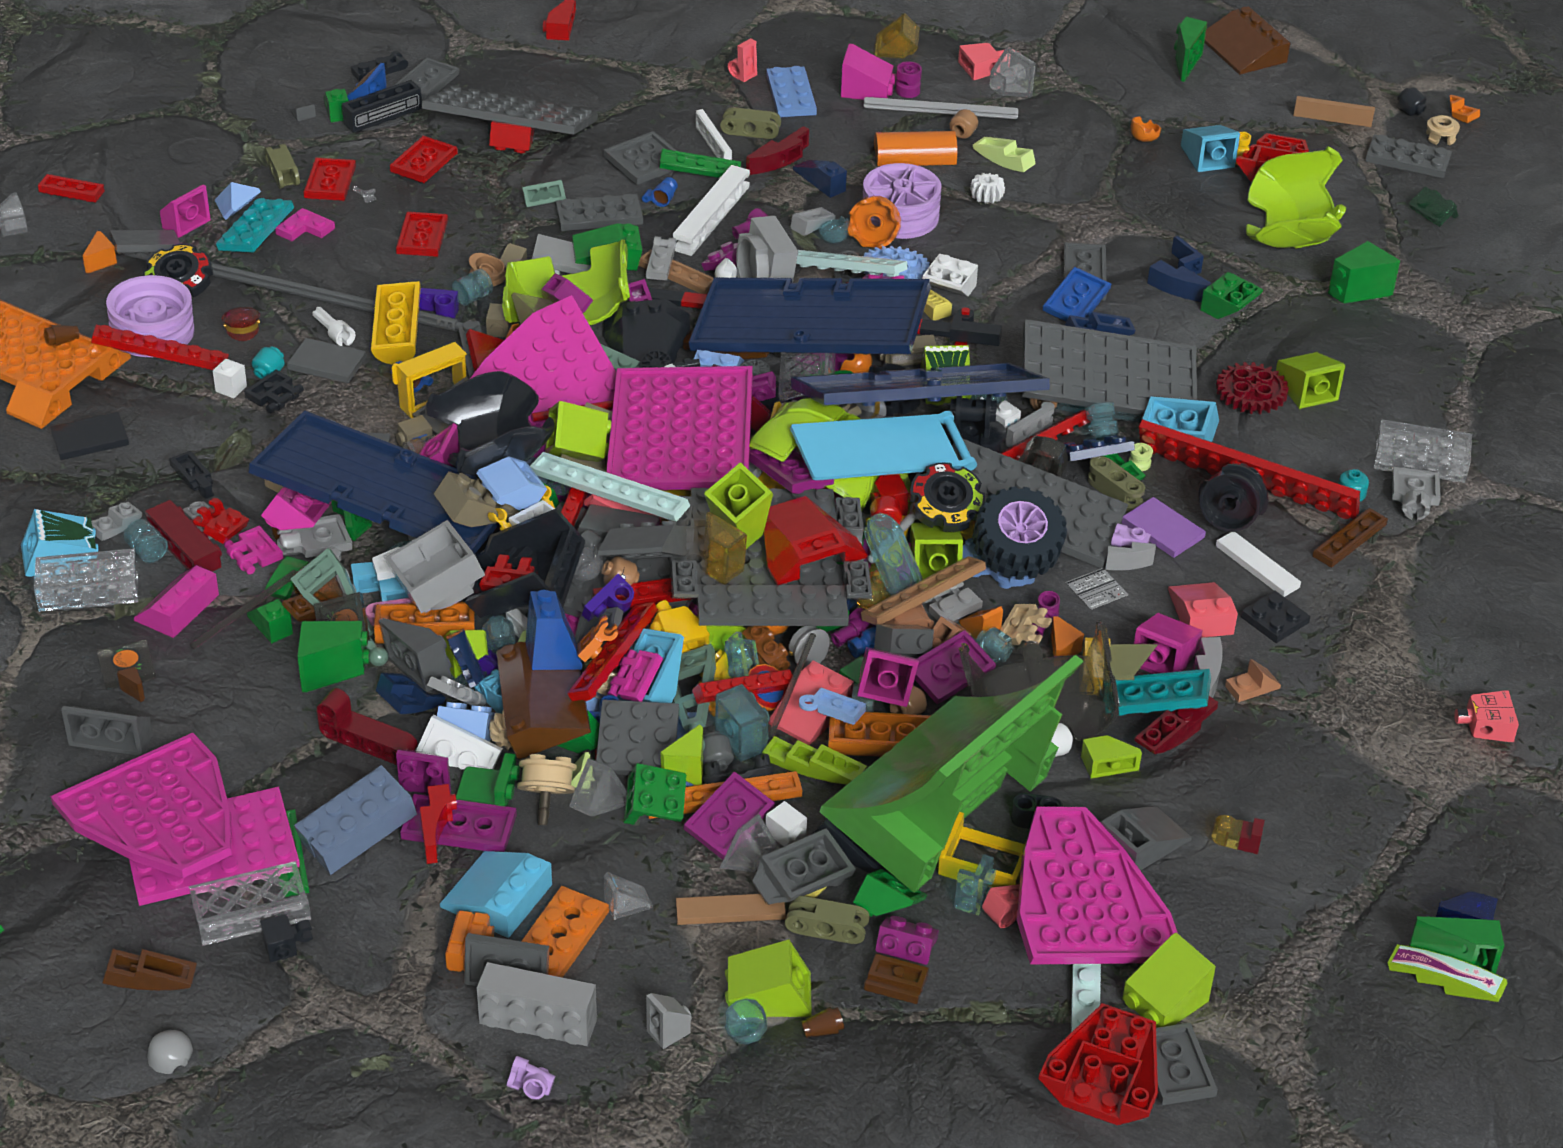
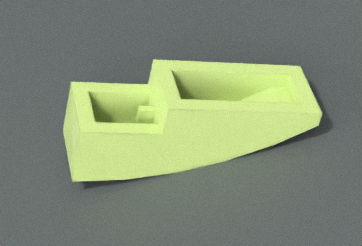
M983 137L973 144V149L1002 167L1025 172L1035 165L1033 149L1017 148L1016 140Z

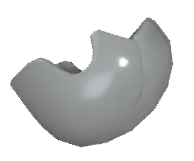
M166 1030L158 1033L151 1039L147 1052L149 1066L156 1072L172 1074L174 1069L180 1065L185 1067L193 1054L192 1042L183 1032L178 1030Z

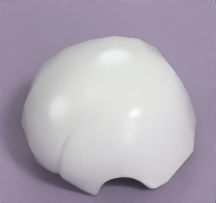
M725 258L718 264L714 274L715 277L736 278L738 270L732 261Z

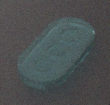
M878 513L869 518L866 522L867 526L864 528L865 538L888 592L893 596L922 581V575L900 525L892 517L884 513Z

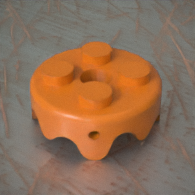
M874 195L865 197L849 213L848 233L863 247L882 249V246L886 247L899 234L901 228L900 213L893 202L887 198ZM872 216H876L880 219V226H874L872 224Z

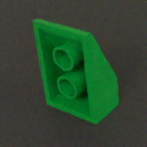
M1185 17L1182 23H1179L1177 26L1176 34H1178V39L1175 42L1174 50H1176L1175 60L1182 82L1186 81L1203 55L1207 29L1206 21Z
M617 223L572 235L575 263L591 265L590 249L592 247L625 240L628 249L627 270L637 271L642 254L638 226Z

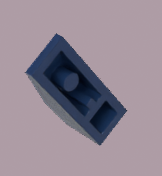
M807 160L793 166V170L829 198L846 191L847 171L833 161Z

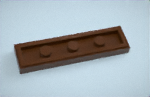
M1368 508L1313 551L1312 557L1332 568L1385 527L1388 518Z

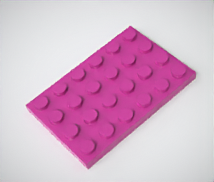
M279 787L227 799L231 813L232 855L185 878H181L129 859L139 906L278 873L282 869L286 871V868L294 866L299 868V858Z

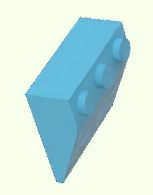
M484 851L442 900L440 907L456 915L459 911L472 912V914H475V912L488 914L490 916V926H494V932L509 938L552 886L551 863L529 853Z

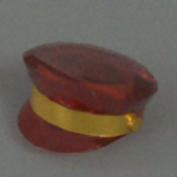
M239 307L228 310L223 314L224 328H226L231 338L238 341H247L258 333L260 313L257 310L249 307Z

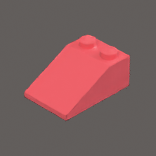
M1215 582L1168 587L1180 622L1203 630L1201 638L1234 635L1238 615L1232 598Z
M813 660L798 674L768 720V724L810 746L830 726V716L819 713L818 708L813 711L801 709L799 707L800 697L803 695H815L820 688H824L852 698L854 681Z

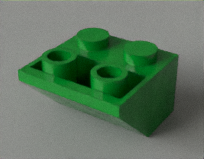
M1227 272L1204 290L1201 311L1216 319L1223 318L1241 310L1263 293V289L1235 274Z

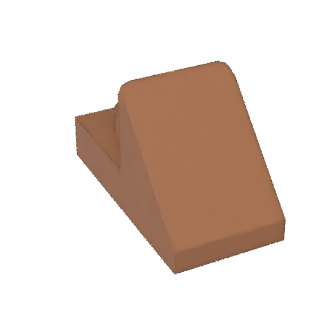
M1250 659L1248 672L1226 679L1225 687L1237 702H1241L1280 689L1281 684L1267 668Z

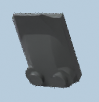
M826 828L762 856L752 881L765 902L770 905L790 902L799 896H805L827 886H839L844 883L845 878L852 876L856 869Z

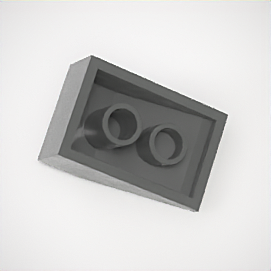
M385 618L379 620L388 659L424 691L428 692L434 689L427 686L431 676L439 680L441 676L452 679L450 672L452 666L445 651L447 644L441 635H437L431 629Z

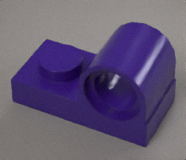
M421 288L419 310L435 311L436 315L456 318L459 310L458 291Z
M617 574L584 606L582 616L587 621H590L594 616L599 618L606 611L607 606L609 608L618 607L626 612L630 608L634 597L633 588L622 576ZM623 595L627 600L621 601L615 596Z

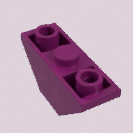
M556 273L541 289L542 297L551 300L553 303L572 295L582 313L593 302V299L581 289Z

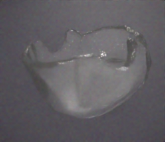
M595 545L593 549L584 547L573 577L578 581H591L601 574L604 558L603 556H598L599 549Z

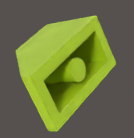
M1108 735L1083 739L1081 759L1091 779L1139 770L1142 755L1139 748Z

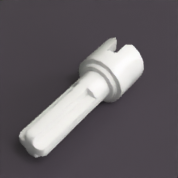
M316 307L312 314L328 329V336L337 345L342 346V343L349 346L352 344L356 336L355 331L346 322L335 320L321 307Z

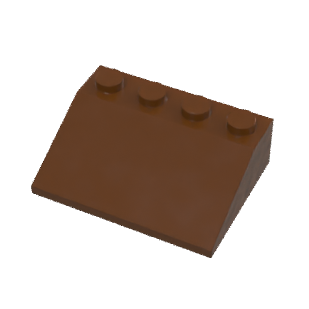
M1249 6L1231 11L1206 29L1204 43L1239 75L1287 63L1290 42Z

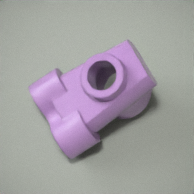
M1117 523L1111 546L1131 548L1132 542L1149 543L1151 534L1145 533V530L1139 527L1132 529L1128 528L1127 525Z
M516 1056L506 1086L518 1091L522 1088L529 1098L540 1099L544 1095L549 1096L556 1076L550 1074L547 1069L543 1067L537 1068L529 1064V1060Z

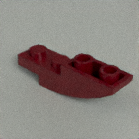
M803 126L779 143L771 140L746 157V169L750 170V175L773 171L802 158L803 149L809 146V129Z
M1209 696L1207 707L1176 709L1172 712L1167 710L1135 737V741L1153 754L1171 750L1201 729L1202 722L1218 709V701Z

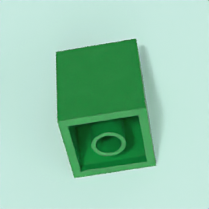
M1367 241L1334 260L1328 294L1344 304L1391 296L1394 292L1400 260Z
M302 621L297 655L302 692L313 691L364 674L365 664L370 663V650L365 649V646H368V631H363L362 621Z

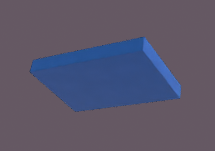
M1074 267L1043 305V311L1064 321H1067L1069 315L1088 318L1111 289V283Z

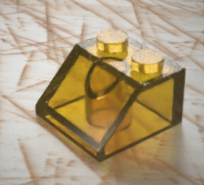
M906 13L902 14L877 34L874 54L877 57L905 58L909 54H914L918 49L920 28Z
M711 512L706 514L704 559L706 574L726 585L744 571L747 534Z

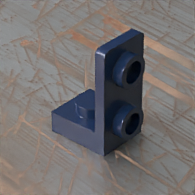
M1175 236L1171 252L1179 259L1178 268L1183 266L1195 274L1201 273L1204 256L1182 238Z

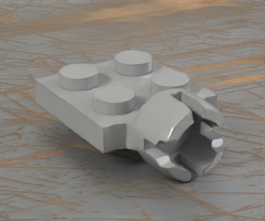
M1393 467L1392 500L1402 503V510L1406 517L1412 520L1413 514H1416V520H1421L1429 515L1431 505L1439 506V472Z
M340 514L320 517L314 527L277 531L278 535L281 534L279 539H277V545L282 550L283 556L303 553L306 558L319 556L327 548L338 549L340 552L352 550V541Z

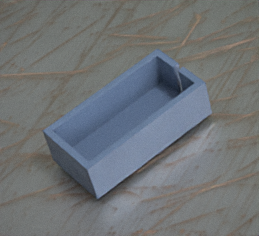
M381 765L294 826L301 843L331 875L416 816L417 811L411 795Z

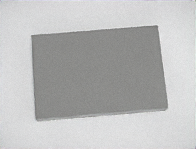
M538 234L532 259L549 256L552 259L554 270L570 274L588 271L591 268V265L575 263L572 242Z

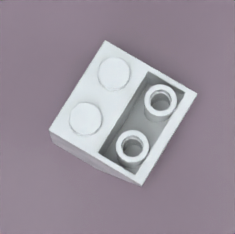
M939 254L924 273L922 279H929L931 286L968 297L977 284L978 265L950 257L949 255Z

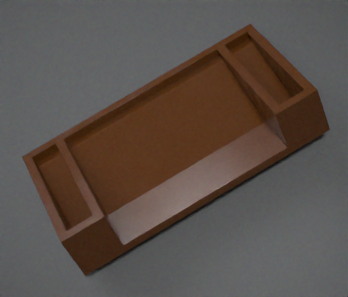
M526 642L509 644L496 651L506 734L518 759L591 733L586 701H571L567 694L581 676V670H532Z

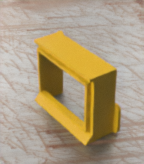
M453 342L402 363L393 364L391 367L392 382L395 385L398 384L400 408L410 418H414L413 413L426 405L427 401L415 406L413 381L449 366H452L454 385L465 378V356L467 353L456 342Z
M959 812L945 849L939 857L938 874L989 890L994 887L1019 884L1025 844L963 827L964 813ZM960 839L1020 856L1013 875L954 858L953 855Z

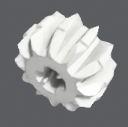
M982 173L981 175H975V178L972 179L971 194L972 198L977 199V202L982 201L985 204L987 202L993 204L994 201L998 202L1005 193L1003 178L998 177V174Z

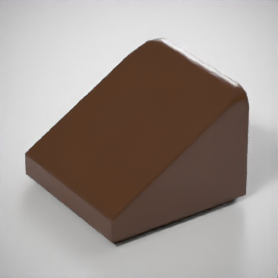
M131 667L118 671L120 689L136 700L144 701L143 685L137 668Z

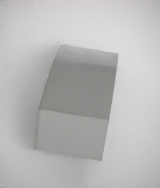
M1220 637L1201 638L1199 652L1195 657L1193 669H1210L1211 683L1209 696L1212 698L1217 689L1222 664V643Z

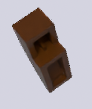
M112 949L102 983L137 990L187 989L191 987L197 963L142 949L140 955Z

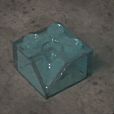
M743 684L716 694L715 731L730 739L732 751L740 762L762 754L769 739L768 722L770 717L768 711L758 704L754 694L749 692Z

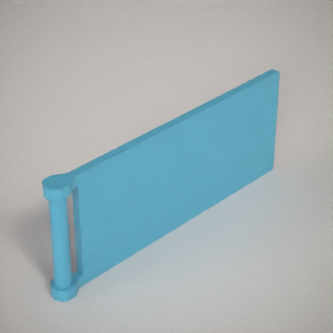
M951 411L932 415L792 424L790 427L813 480L925 472L926 466L942 462L952 463L955 469L965 467L972 471L977 467L975 458L971 457L954 423V416ZM941 423L946 425L962 460H958Z

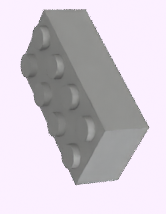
M487 962L477 986L479 1024L512 1030L516 1033L536 1035L544 1039L565 1041L573 1045L588 1046L597 1021L596 984Z

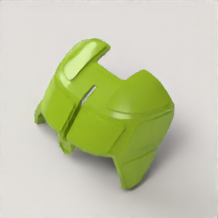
M1328 146L1325 150L1287 154L1266 161L1258 169L1249 188L1247 199L1252 206L1266 212L1265 227L1261 229L1247 224L1246 234L1256 242L1277 248L1294 247L1297 249L1328 241L1331 235L1342 227L1339 220L1346 212V207L1342 204L1334 208L1332 198L1325 187L1335 169L1343 161L1339 152Z
M625 240L592 247L590 249L591 268L588 271L562 276L593 299V302L583 313L589 325H594L612 316L617 311L620 303L630 298L627 276L628 249ZM547 256L507 263L505 273L506 286L503 291L502 303L504 317L507 322H520L511 296L513 293L543 298L541 289L555 274L551 257Z
M811 398L800 399L797 402H784L775 415L752 437L750 449L759 450L784 462L797 447V443L790 430L792 424L861 419L854 414L845 412L843 408L837 405H822ZM880 475L834 479V484L825 487L833 489L835 493L843 498H860L862 511L871 504V493H874V485Z

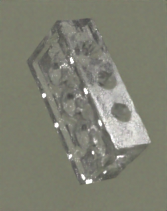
M1381 420L1376 440L1374 469L1393 471V467L1439 472L1440 479L1465 483L1471 463L1472 434Z
M135 548L36 557L34 591L39 612L138 602V565Z

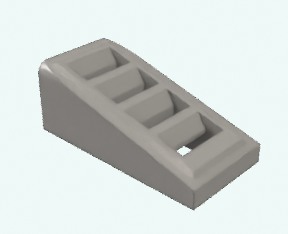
M822 207L795 213L792 217L791 229L805 236L833 221L836 215Z

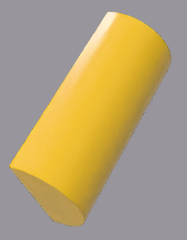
M420 281L377 285L371 351L381 362L395 364L398 361L410 360L415 356L421 291Z

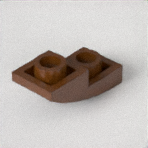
M302 595L282 602V605L297 621H320L327 618Z

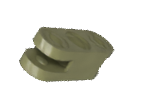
M732 107L724 111L720 127L724 133L729 135L773 139L778 135L782 120L779 114L775 112Z
M286 144L278 145L277 149H272L271 146L265 147V158L278 188L282 189L284 186L293 184L295 186L300 185L298 169Z
M1099 456L1091 459L1088 483L1106 496L1129 504L1126 511L1130 512L1143 504L1141 497L1144 495L1146 488L1140 480L1107 457Z
M799 896L790 902L785 926L789 931L800 935L858 944L864 941L866 932L863 927L868 924L870 915L866 909L860 906Z

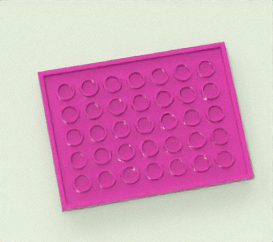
M753 366L617 368L607 473L658 490H691V488L712 487L740 462L749 470Z

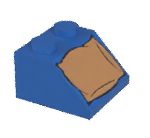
M385 63L377 65L356 84L355 88L347 95L349 101L386 88Z

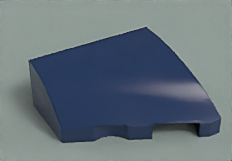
M462 629L446 636L468 686L472 688L478 685L485 675L465 630Z
M381 673L376 687V692L399 714L418 713L443 704L446 698L442 694L429 695L425 693L426 691L411 678L403 674Z

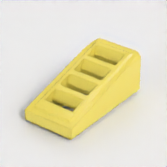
M930 289L924 312L931 320L935 321L949 317L952 312V303Z

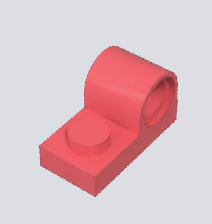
M751 38L737 46L738 57L728 63L729 73L743 82L757 75L756 40Z
M1020 884L990 888L983 902L982 910L1000 928H1007L1017 919Z

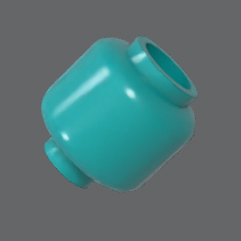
M273 346L261 348L251 361L254 374L258 378L263 379L274 370L281 371L285 365L283 353Z
M1352 469L1340 475L1338 484L1360 491L1361 502L1366 498L1369 479L1363 472Z

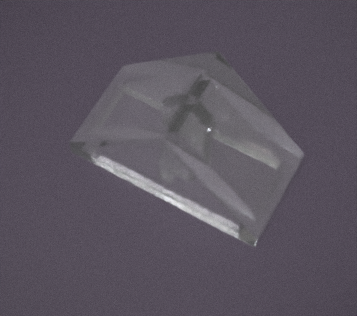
M609 872L604 875V901L609 904V911L614 920L649 910L653 906L643 886Z

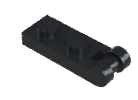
M393 51L390 56L379 57L376 60L361 62L358 65L351 66V73L360 82L367 73L380 63H385V75L406 69L408 61L399 51Z

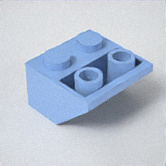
M510 456L483 467L476 473L482 480V485L493 495L492 499L500 505H511L517 510L527 509L538 503L547 491L545 485L526 461Z
M447 702L446 706H438V717L490 742L489 723L490 720L494 719L495 715L492 712V707L472 705L471 709H467V704L458 702Z

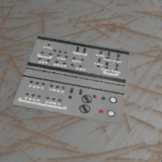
M1104 568L1066 582L1091 610L1129 595Z

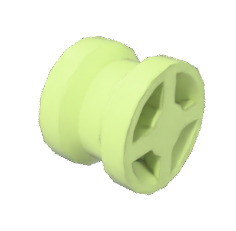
M1146 443L1134 444L1135 450L1130 451L1129 461L1132 460L1141 471H1146L1151 467L1153 449Z

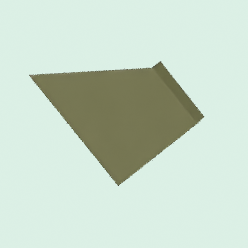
M1110 644L1109 680H1134V675L1158 644Z

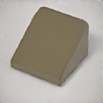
M509 243L500 260L504 263L505 268L508 262L527 260V249Z

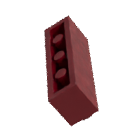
M168 500L145 511L148 529L187 570L196 565L211 572L221 568V549L217 544H213L209 540L207 534L197 528L193 523V519H189L180 506L177 507L171 500Z

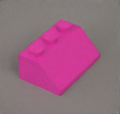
M283 487L261 516L268 525L279 530L314 527L332 502L327 504Z
M197 565L180 574L134 617V621L174 638L219 595L216 573Z

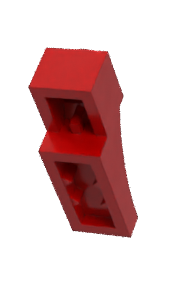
M449 784L427 786L429 806L420 807L427 864L438 863L437 847L440 835L446 823L453 821L452 810H457L456 795L450 794Z

